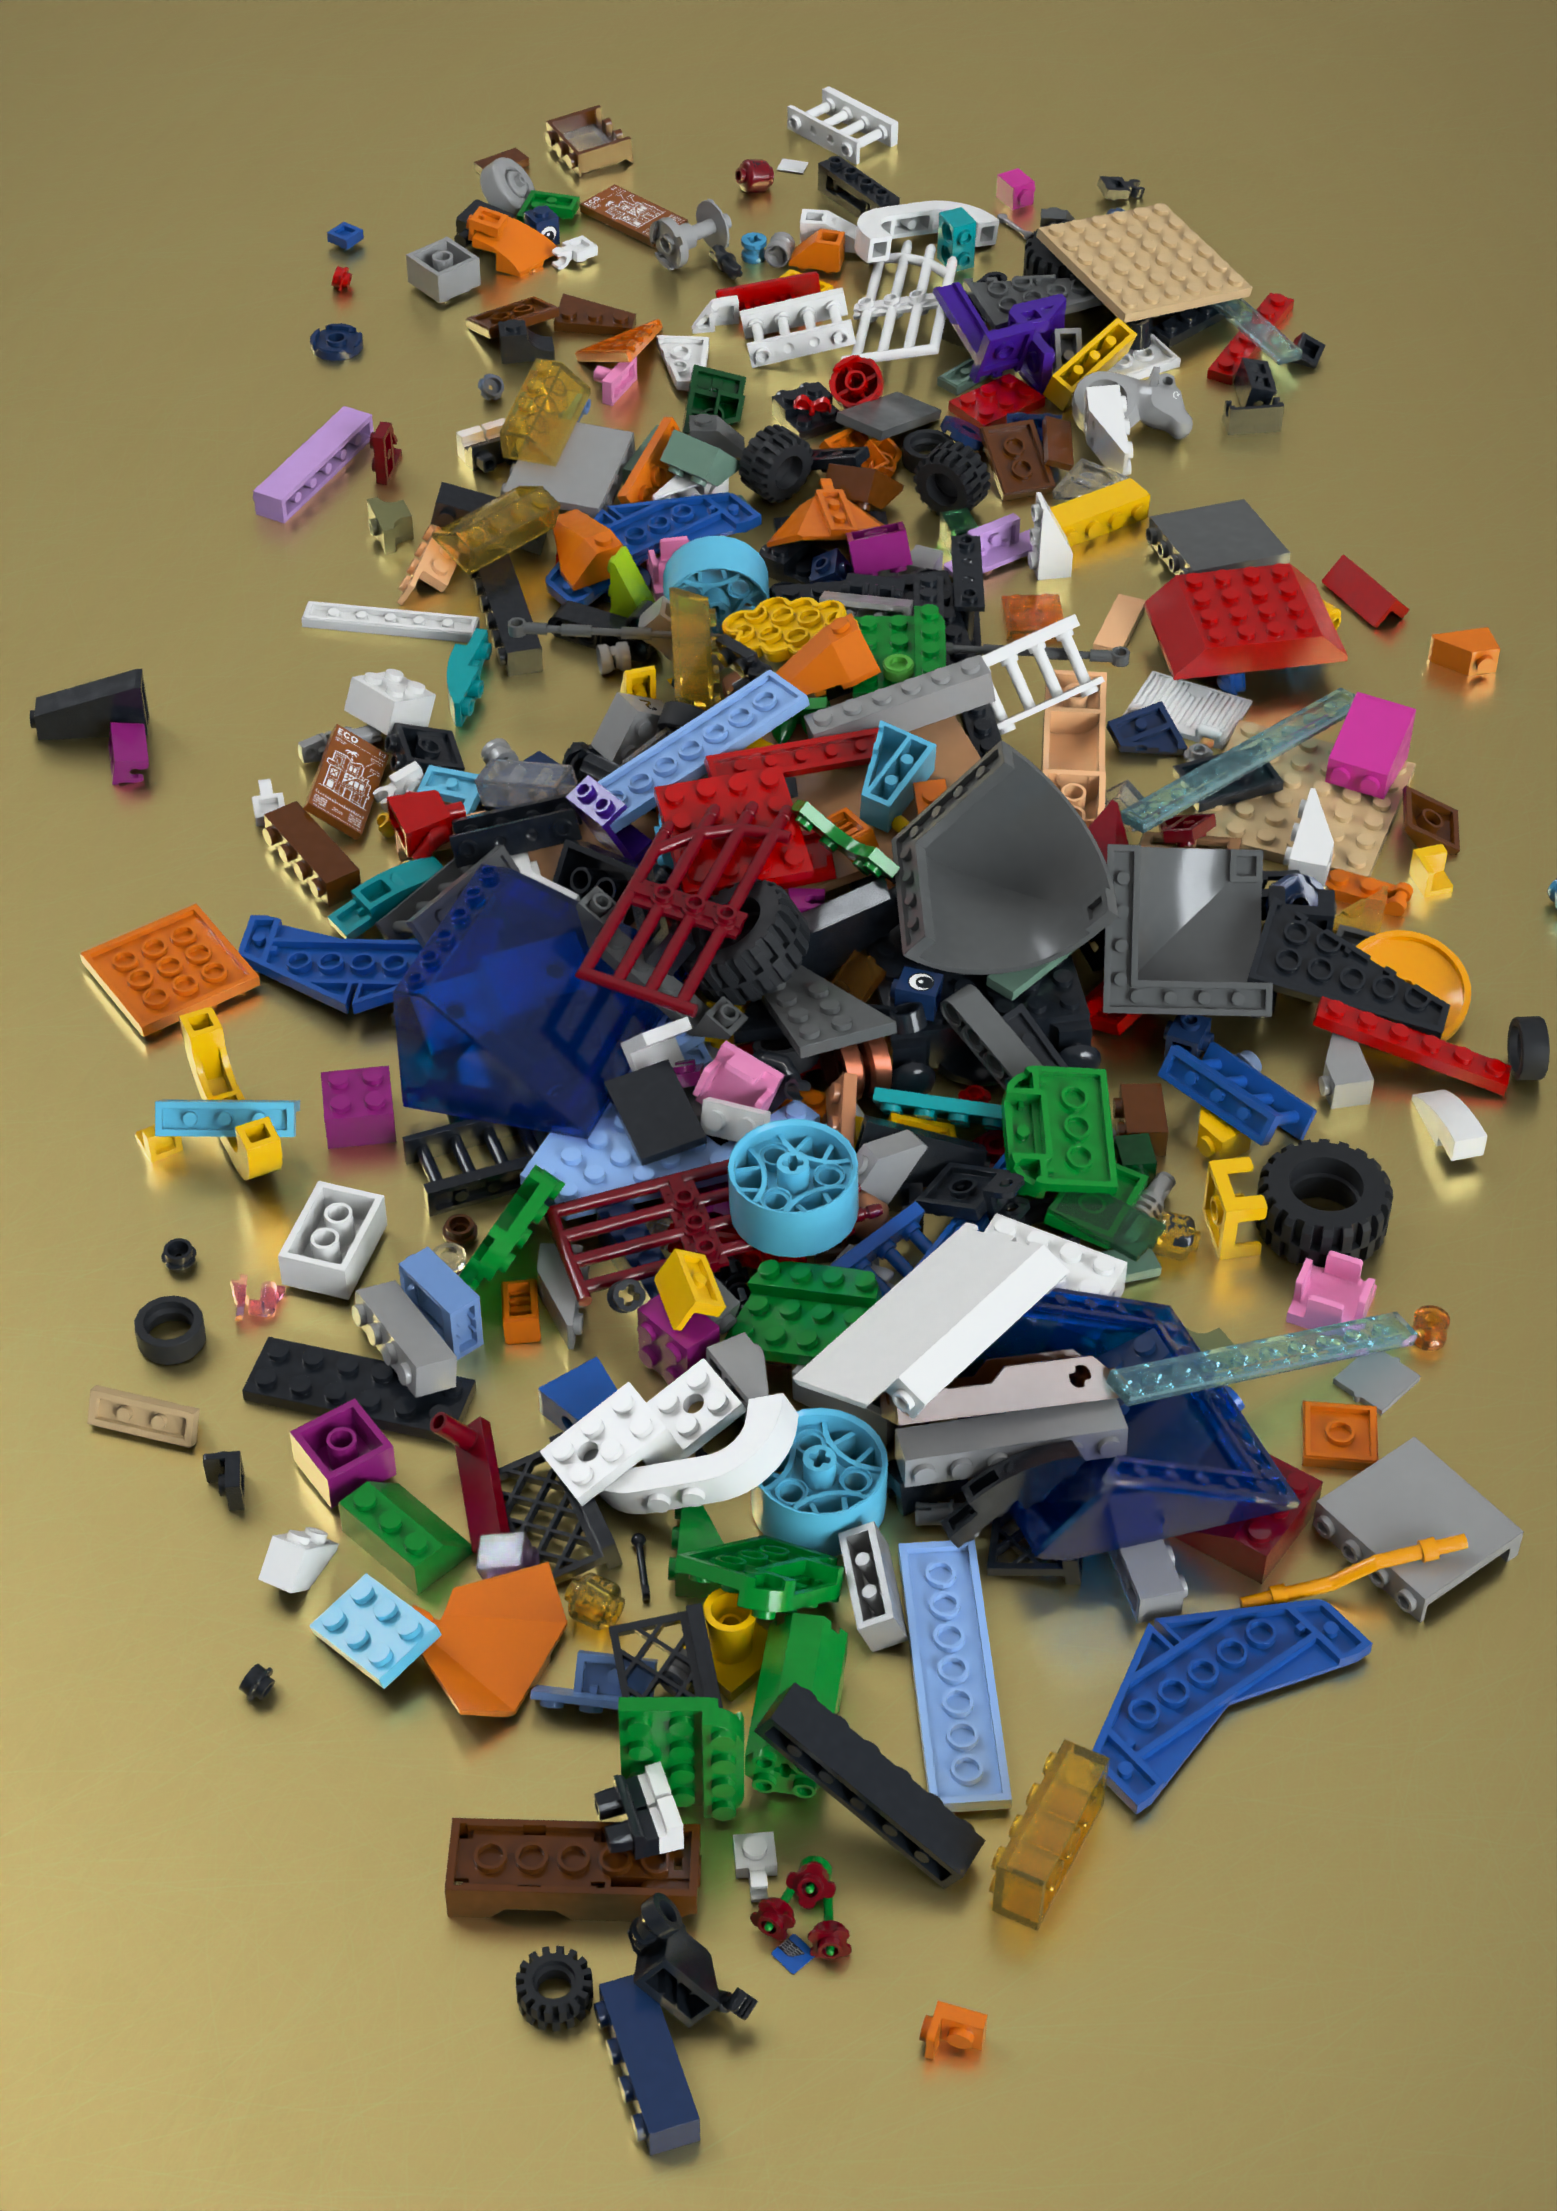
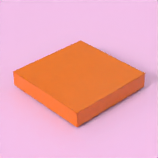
M1316 1401L1302 1402V1466L1363 1471L1379 1460L1377 1406Z

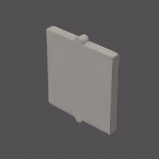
M1372 1344L1333 1379V1384L1353 1396L1355 1402L1360 1401L1364 1405L1377 1406V1413L1382 1415L1418 1383L1421 1376L1402 1364L1400 1358H1393Z

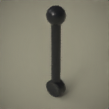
M636 1533L632 1536L631 1543L636 1547L642 1601L650 1600L643 1549L646 1538L643 1534Z

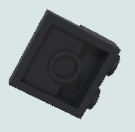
M805 382L797 389L780 390L775 396H772V416L782 426L803 440L846 427L836 422L839 410L832 404V394L820 382ZM801 394L806 395L812 401L821 397H827L832 405L831 413L815 411V415L810 416L809 410L793 409V401Z
M801 540L772 547L764 545L759 554L765 561L768 577L779 582L786 581L794 584L801 583L802 585L810 584L809 576L811 575L813 557L828 551L816 546V540Z
M395 723L391 734L386 736L385 751L392 753L390 766L394 772L414 761L419 764L423 774H425L429 765L459 771L465 770L453 731Z

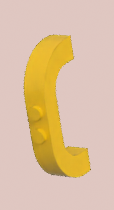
M212 1006L179 1016L186 1053L202 1100H245L228 1059L223 1027ZM269 1116L236 1126V1137H220L233 1165L244 1180L253 1179L282 1168L281 1141Z

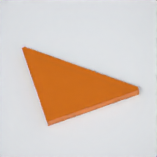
M655 319L580 349L575 353L577 361L631 362L663 329L661 320Z

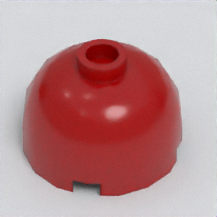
M852 355L843 358L834 366L831 380L829 378V387L837 403L842 408L848 409L879 399L883 395L884 379L879 366L874 360L860 357V355Z

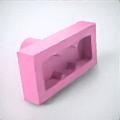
M637 356L631 362H619L613 369L600 365L595 368L593 379L596 382L602 383L603 404L613 406L637 380Z

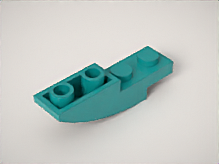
M476 628L468 644H455L450 654L447 666L448 700L451 717L457 727H462L467 716L472 715L476 699L481 698L483 694L484 681L480 680V675L485 660H489L492 653V643L488 642V630Z
M432 856L412 860L388 869L351 890L353 899L327 916L329 923L344 939H355L374 926L376 922L444 866Z

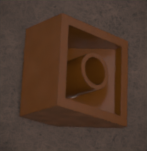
M829 463L826 478H831L834 489H843L846 498L865 512H869L870 509L882 510L904 488L903 484L871 468Z

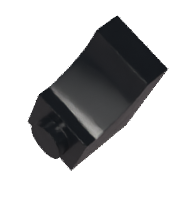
M510 319L498 322L502 364L555 360L552 336H541L533 333L526 327L525 320Z

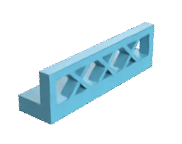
M163 1099L155 1101V1136L236 1137V1126L269 1116L279 1137H296V1112L300 1111V1100Z

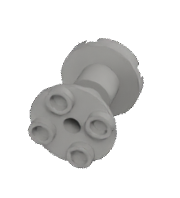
M712 199L704 200L697 206V224L691 226L689 223L678 225L670 217H663L651 224L649 231L651 245L656 244L658 252L654 254L662 266L668 270L683 267L688 262L689 249L696 247L697 240L702 238L711 248L717 244L722 245L725 249L729 246V228L732 226L731 219L728 214H723Z

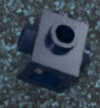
M838 548L813 557L811 575L809 576L810 584L846 580L847 573H853L852 565Z
M1177 1015L1174 1021L1169 1020L1163 1035V1039L1166 1040L1164 1059L1170 1047L1174 1045L1181 1046L1200 1059L1203 1052H1206L1210 1042L1214 1040V1033H1210L1212 1019L1201 1015Z

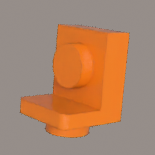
M479 206L473 215L470 214L467 219L468 240L472 241L477 231L498 238L508 224V215Z
M938 2001L933 2016H925L919 2040L926 2042L925 2058L934 2060L940 2039L948 2041L952 2046L960 2049L973 2048L982 2051L986 2037L988 2015Z

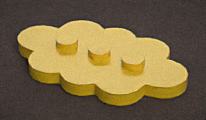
M772 597L759 603L754 610H740L728 615L721 627L723 634L757 652L758 657L763 656L767 661L774 663L790 659L823 627L831 624L839 617H845L847 613L844 604L835 600H826L818 603L810 597H801L793 601L783 597Z

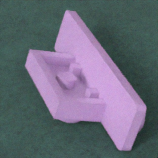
M1015 513L967 531L968 535L980 536L983 573L1028 556V552H1032L1033 546L1030 543L1029 536L1030 529L1019 533L1020 518ZM951 560L944 563L943 569L948 571V574L953 578Z

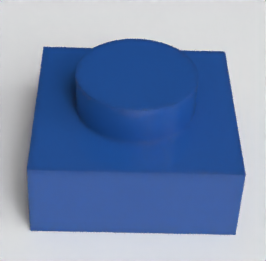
M342 222L327 232L328 242L340 248L349 249L364 239L363 229Z

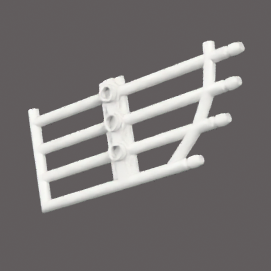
M906 240L902 245L901 253H890L889 260L868 263L874 265L866 297L861 298L854 305L853 319H860L855 338L856 344L853 346L852 354L842 356L841 360L852 355H860V357L870 358L876 363L938 354L946 314L934 294L926 292L931 271L944 278L942 287L951 285L954 282L957 267L956 257L951 256L945 267L934 260L936 252L934 244H929L926 247L924 256L911 254L912 242ZM884 263H898L891 293L884 296L883 300H876ZM908 264L921 266L917 289L910 292L909 296L901 297ZM930 309H937L930 343L915 346L921 316L927 314ZM911 312L903 348L889 350L895 320L902 317L903 313ZM880 316H885L878 350L876 352L863 353L870 323L876 321Z

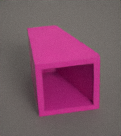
M1357 692L1330 753L1325 782L1384 800L1408 758L1416 709Z

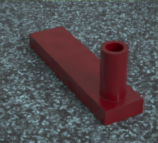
M439 1412L432 1418L430 1429L435 1434L455 1445L472 1552L484 1558L511 1539L491 1424L479 1416L470 1424L465 1425L445 1412Z

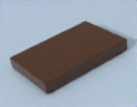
M533 296L467 317L465 320L468 329L491 339L499 336L498 322L510 319L525 320V325L528 327L559 317L560 314L558 307Z
M1033 419L980 427L979 435L1002 501L1036 496V492H1041L1042 495L1055 493L1057 486L1050 466L1044 465V449Z

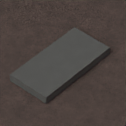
M894 392L877 400L868 401L837 412L836 422L881 441L940 419L941 409L900 392Z

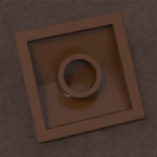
M1406 785L1402 789L1405 832L1417 848L1443 844L1447 854L1457 855L1460 852L1458 810Z

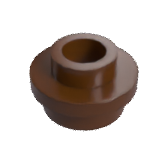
M453 1215L447 1219L443 1226V1239L452 1246H467L477 1238V1225L468 1215Z

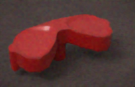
M801 394L793 401V409L809 410L810 416H814L815 411L831 413L832 405L827 397H821L812 401L806 395Z

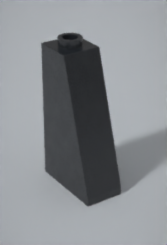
M142 669L130 670L36 697L35 710H30L31 728H36L38 740L109 737L110 722L144 724L146 735L149 733L150 715Z
M882 877L803 912L802 915L809 924L810 942L806 956H802L801 965L820 977L826 978L900 924L896 885L886 877Z
M864 1115L855 1147L857 1154L865 1143L907 1129L912 1131L928 1148L903 1183H923V1187H927L949 1162L990 1167L991 1156H987L988 1152L983 1144Z

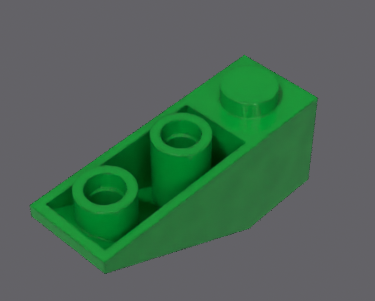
M703 1505L675 1509V1519H680V1527H673L671 1548L672 1550H677V1554L724 1544ZM676 1557L669 1558L668 1580L675 1581V1596L707 1598L713 1591L721 1588V1584L714 1582L698 1583L691 1581L689 1574L675 1570Z

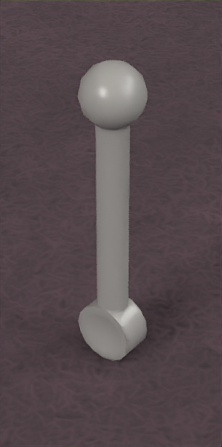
M1006 214L997 215V219L1000 220L999 223L1007 224L1023 235L1026 241L1031 236V231H1025L1007 219Z

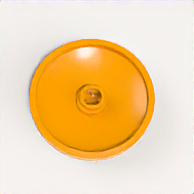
M1405 930L1378 933L1356 945L1357 948L1371 956L1370 960L1383 968L1386 966L1397 972L1396 976L1411 985H1419L1450 1005L1440 1040H1449L1459 1030L1470 1006L1471 984L1462 962L1447 946L1430 936Z

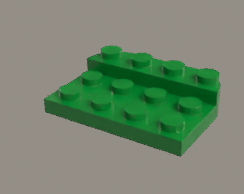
M936 605L914 606V616L866 615L854 617L858 621L861 633L881 673L853 686V699L874 692L877 689L899 683L889 681L883 676V661L890 655L904 654L913 660L914 675L912 678L946 666L945 620L939 613V608Z
M1057 1066L1025 1067L1024 1072L1019 1073L1008 1082L1001 1102L1006 1170H1010V1173L1022 1175L1025 1181V1185L1017 1193L1042 1199L1046 1191L1115 1195L1118 1189L1106 1069Z
M537 1165L534 1166L459 1275L473 1291L476 1290L483 1278L491 1281L498 1270L502 1273L507 1271L516 1257L511 1250L514 1246L520 1249L524 1246L533 1232L527 1227L531 1221L538 1225L549 1209L544 1202L547 1198L554 1201L564 1187V1182L545 1169H541Z
M772 1259L766 1260L759 1265L758 1272L748 1281L747 1284L751 1295L736 1318L737 1322L729 1330L724 1340L745 1332L754 1344H758L762 1348L765 1360L806 1366L883 1296L875 1274L871 1271L793 1261L777 1262Z
M766 1535L677 1554L675 1570L689 1574L691 1581L698 1583L714 1582L721 1584V1589L725 1592L739 1594L737 1606L751 1609L752 1616L765 1620L775 1619L776 1612L785 1614L797 1613V1609L817 1608L818 1604L823 1602H839L844 1575V1566H837L838 1558Z
M619 1697L618 1717L621 1775L627 1779L645 1773L646 1765L661 1761L676 1806L703 1805L704 1819L715 1818L720 1821H728L735 1818L736 1809L744 1800V1717L742 1712L733 1714L728 1710L719 1708L718 1698Z

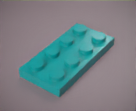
M879 1087L874 1088L873 1102L878 1110L883 1112L884 1116L889 1117L891 1112L902 1115L906 1113L937 1121V1118L948 1119L950 1124L956 1127L970 1128L971 1123L982 1124L984 1126L983 1130L1003 1131L1001 1105Z

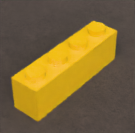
M1117 317L1052 375L1043 395L1060 410L1064 411L1072 404L1077 384L1091 373L1109 371L1129 352L1137 333Z
M1128 478L1050 507L1064 531L1070 547L1148 518L1151 494L1132 478Z

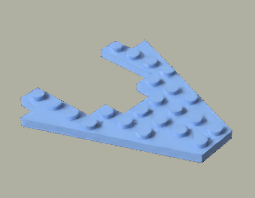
M637 1014L631 1018L520 1174V1183L522 1185L531 1170L537 1165L565 1183L554 1201L549 1198L546 1199L544 1204L547 1206L728 1160L737 1143L729 1140L720 1146L706 1135V1144L644 1166L641 1165L604 1087V1081L632 1072L620 1043L655 1028ZM686 1032L675 1037L682 1054L705 1041V1037L690 1036ZM798 1100L791 1101L770 1115V1122L784 1119H806L820 1123V1115ZM728 1174L695 1182V1185L698 1189L727 1182ZM660 1192L630 1199V1202L633 1205L662 1198ZM603 1207L568 1215L562 1218L568 1221L596 1214V1210L601 1209Z

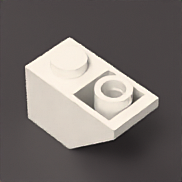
M306 1527L305 1531L289 1530L286 1534L273 1535L258 1580L289 1593L309 1590L336 1553L339 1544L327 1539L328 1534L312 1527Z

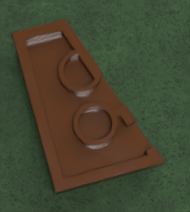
M564 293L558 307L560 316L554 319V331L611 336L633 329L636 325L635 313Z

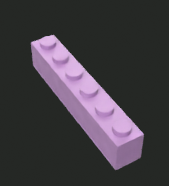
M343 406L300 448L288 457L284 463L273 471L268 478L255 488L253 500L256 515L285 524L370 442V435L374 432L372 414Z

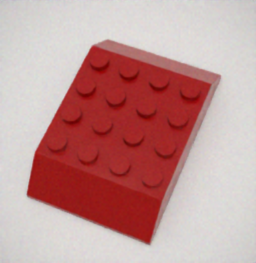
M1290 563L1176 575L1147 599L1144 604L1173 680L1344 662L1348 660V655L1315 583Z

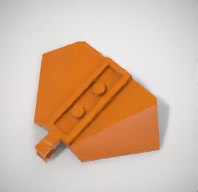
M820 478L819 484L821 489L815 490V496L802 503L767 542V547L801 540H847L846 533L884 524L849 501L843 489H834L831 478Z
M549 1562L453 1588L440 1620L434 1619L428 1611L415 1605L412 1606L437 1625L442 1634L420 1656L460 1715L510 1717L515 1715L529 1690H532L540 1680L551 1661L550 1655L567 1627V1619Z

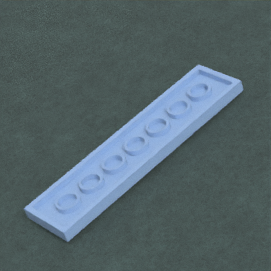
M768 670L599 780V784L628 807L610 825L614 833H617L655 808L657 804L654 797V787L698 780L707 773L704 764L706 756L745 749L810 705L808 696L772 670Z
M975 1539L964 1543L960 1548H957L951 1540L898 1543L899 1566L927 1791L938 1796L944 1806L951 1812L1011 1809L1012 1795Z

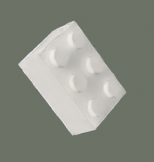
M318 1181L278 1254L282 1285L349 1300L387 1226L384 1195Z

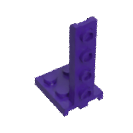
M954 282L951 285L939 286L933 289L932 293L974 360L969 375L974 384L978 383L980 377L991 375L993 379L1001 377L1002 371L1014 369L1015 372L1021 370L1036 331L1032 321L1015 323L1009 327L989 331L960 282Z

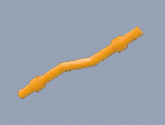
M1463 1533L1435 1540L1434 1537L1417 1541V1545L1372 1555L1327 1577L1285 1586L1284 1583L1268 1586V1591L1239 1597L1240 1607L1287 1603L1334 1591L1380 1569L1422 1560L1423 1563L1438 1560L1442 1554L1467 1549V1538Z

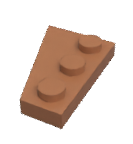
M843 1073L825 1090L827 1126L840 1132L849 1140L854 1148L857 1074Z

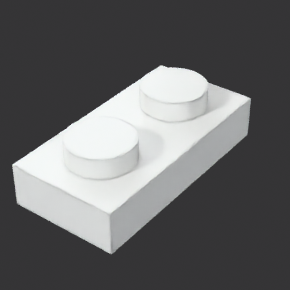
M708 1097L703 1099L700 1124L706 1135L738 1142L746 1133L760 1125L769 1123L771 1112Z

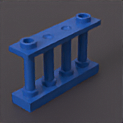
M1214 1041L1210 1042L1202 1060L1179 1045L1171 1046L1158 1073L1159 1077L1260 1146L1269 1145L1277 1126L1298 1140H1303L1317 1113L1316 1109Z
M915 1201L829 1266L873 1272L882 1296H884L891 1288L871 1268V1262L877 1257L881 1260L886 1259L903 1278L907 1276L914 1267L895 1249L897 1247L896 1244L902 1239L905 1241L910 1240L924 1255L933 1243L920 1231L921 1226L919 1223L925 1210Z

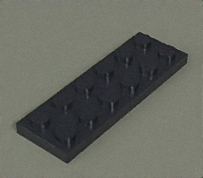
M268 1337L242 1392L244 1400L317 1416H321L356 1399L379 1429L452 1444L431 1431V1420L437 1413L445 1412L462 1423L475 1394L476 1381L456 1376V1387L415 1398L408 1387L400 1383L395 1370L391 1365L388 1366L385 1361Z

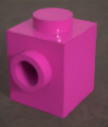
M1019 168L997 174L996 197L1012 211L1033 204L1036 189L1035 181Z

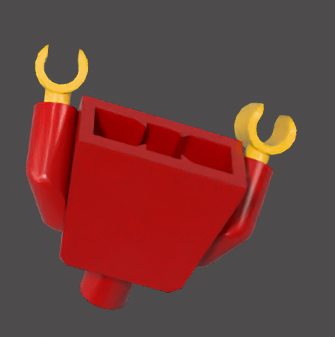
M436 790L423 792L409 791L402 795L387 797L388 814H379L377 816V824L379 825L378 830L386 838L396 834L407 857H412L413 860L431 857L440 846L450 842L449 836L453 835L452 820L465 817L466 811L462 801L445 805L439 792Z

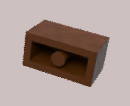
M1161 1083L1120 1084L1119 1098H1113V1117L1120 1120L1116 1125L1117 1136L1149 1133L1155 1156H1166L1169 1131Z

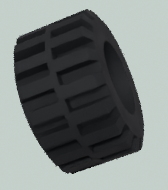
M779 424L769 425L763 431H758L756 436L750 439L748 446L744 448L742 452L743 457L739 462V465H741L739 475L741 476L742 483L771 503H781L784 499L792 498L794 493L797 494L800 487L807 481L806 478L812 470L810 467L813 464V457H811L813 450L807 441Z
M952 440L945 443L942 442L915 467L914 472L916 475L913 476V482L917 484L915 490L920 494L922 503L925 502L928 505L927 508L931 512L934 510L940 517L945 515L947 519L952 520L954 517L960 519L966 516L987 496L988 490L991 487V483L988 481L991 479V476L986 471L988 468L986 463L981 461L979 453H974L972 451L973 448L969 445L965 447L963 442L957 441L954 443Z

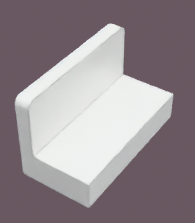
M688 1017L643 1032L620 1043L632 1072L667 1059L672 1067L675 1066V1062L685 1060L675 1037L692 1029Z

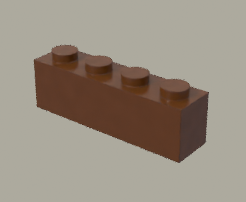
M297 801L264 814L265 828L263 829V836L269 846L273 845L278 850L283 862L289 863L294 868L297 877L301 881L304 880L310 886L311 892L316 898L320 897L328 907H331L353 897L351 890L361 885L359 868Z

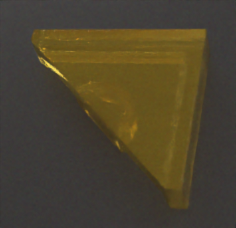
M1383 886L1382 890L1366 899L1362 898L1343 909L1334 918L1332 932L1336 934L1339 925L1342 924L1376 934L1380 933L1389 887Z

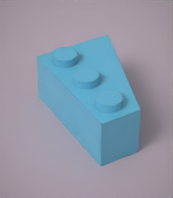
M880 720L871 762L868 766L861 793L860 819L888 833L892 828L891 825L894 818L902 815L914 799L913 783L927 781L935 771L937 745Z

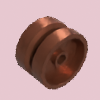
M883 1037L819 1054L821 1070L827 1088L843 1073L857 1074L856 1100L861 1099L862 1094L872 1097L875 1087L890 1089L892 1085L891 1059Z

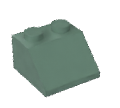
M675 429L660 461L669 465L667 471L682 478L684 473L691 475L690 481L706 487L707 483L718 487L741 467L739 460L720 448Z

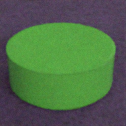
M893 654L883 661V676L889 681L902 682L912 678L914 675V662L907 655Z

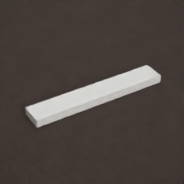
M308 601L301 618L302 627L467 643L476 628L480 627V618L474 616Z

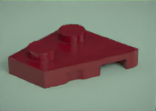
M380 421L376 431L371 433L369 442L370 448L374 451L372 471L376 472V483L388 485L402 457V450L393 446V444L397 445L398 440L396 435H394L392 424L389 422Z
M1215 813L1157 817L1159 831L1164 843H1176L1177 847L1194 845L1198 838L1205 837L1206 833L1216 826Z

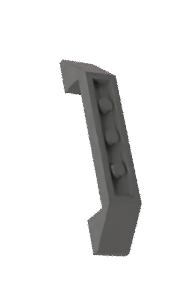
M598 886L594 887L576 905L589 948H591L616 905V902ZM617 928L601 958L616 970L633 940ZM643 951L626 979L641 986L646 985L655 969L654 966L645 962ZM667 974L658 991L677 997L683 984L674 976ZM694 994L690 1000L691 1003L698 1005V1011L694 1018L655 1005L672 1021L688 1017L692 1029L686 1033L690 1036L728 1040L748 1020V1017L724 996L713 1007L709 1008Z

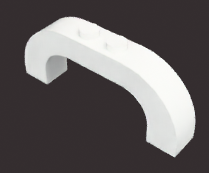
M935 200L880 207L866 211L858 218L854 249L857 255L866 263L889 260L892 239L938 233L939 213L962 207L976 221L975 247L996 244L1000 220L980 208L952 201Z
M784 1393L749 1399L745 1424L737 1438L724 1449L704 1456L632 1467L601 1491L599 1495L612 1508L630 1514L664 1513L668 1510L699 1507L703 1504L721 1502L738 1497L764 1482L783 1462L795 1439L799 1414ZM593 1449L587 1452L583 1461L593 1460L599 1450Z

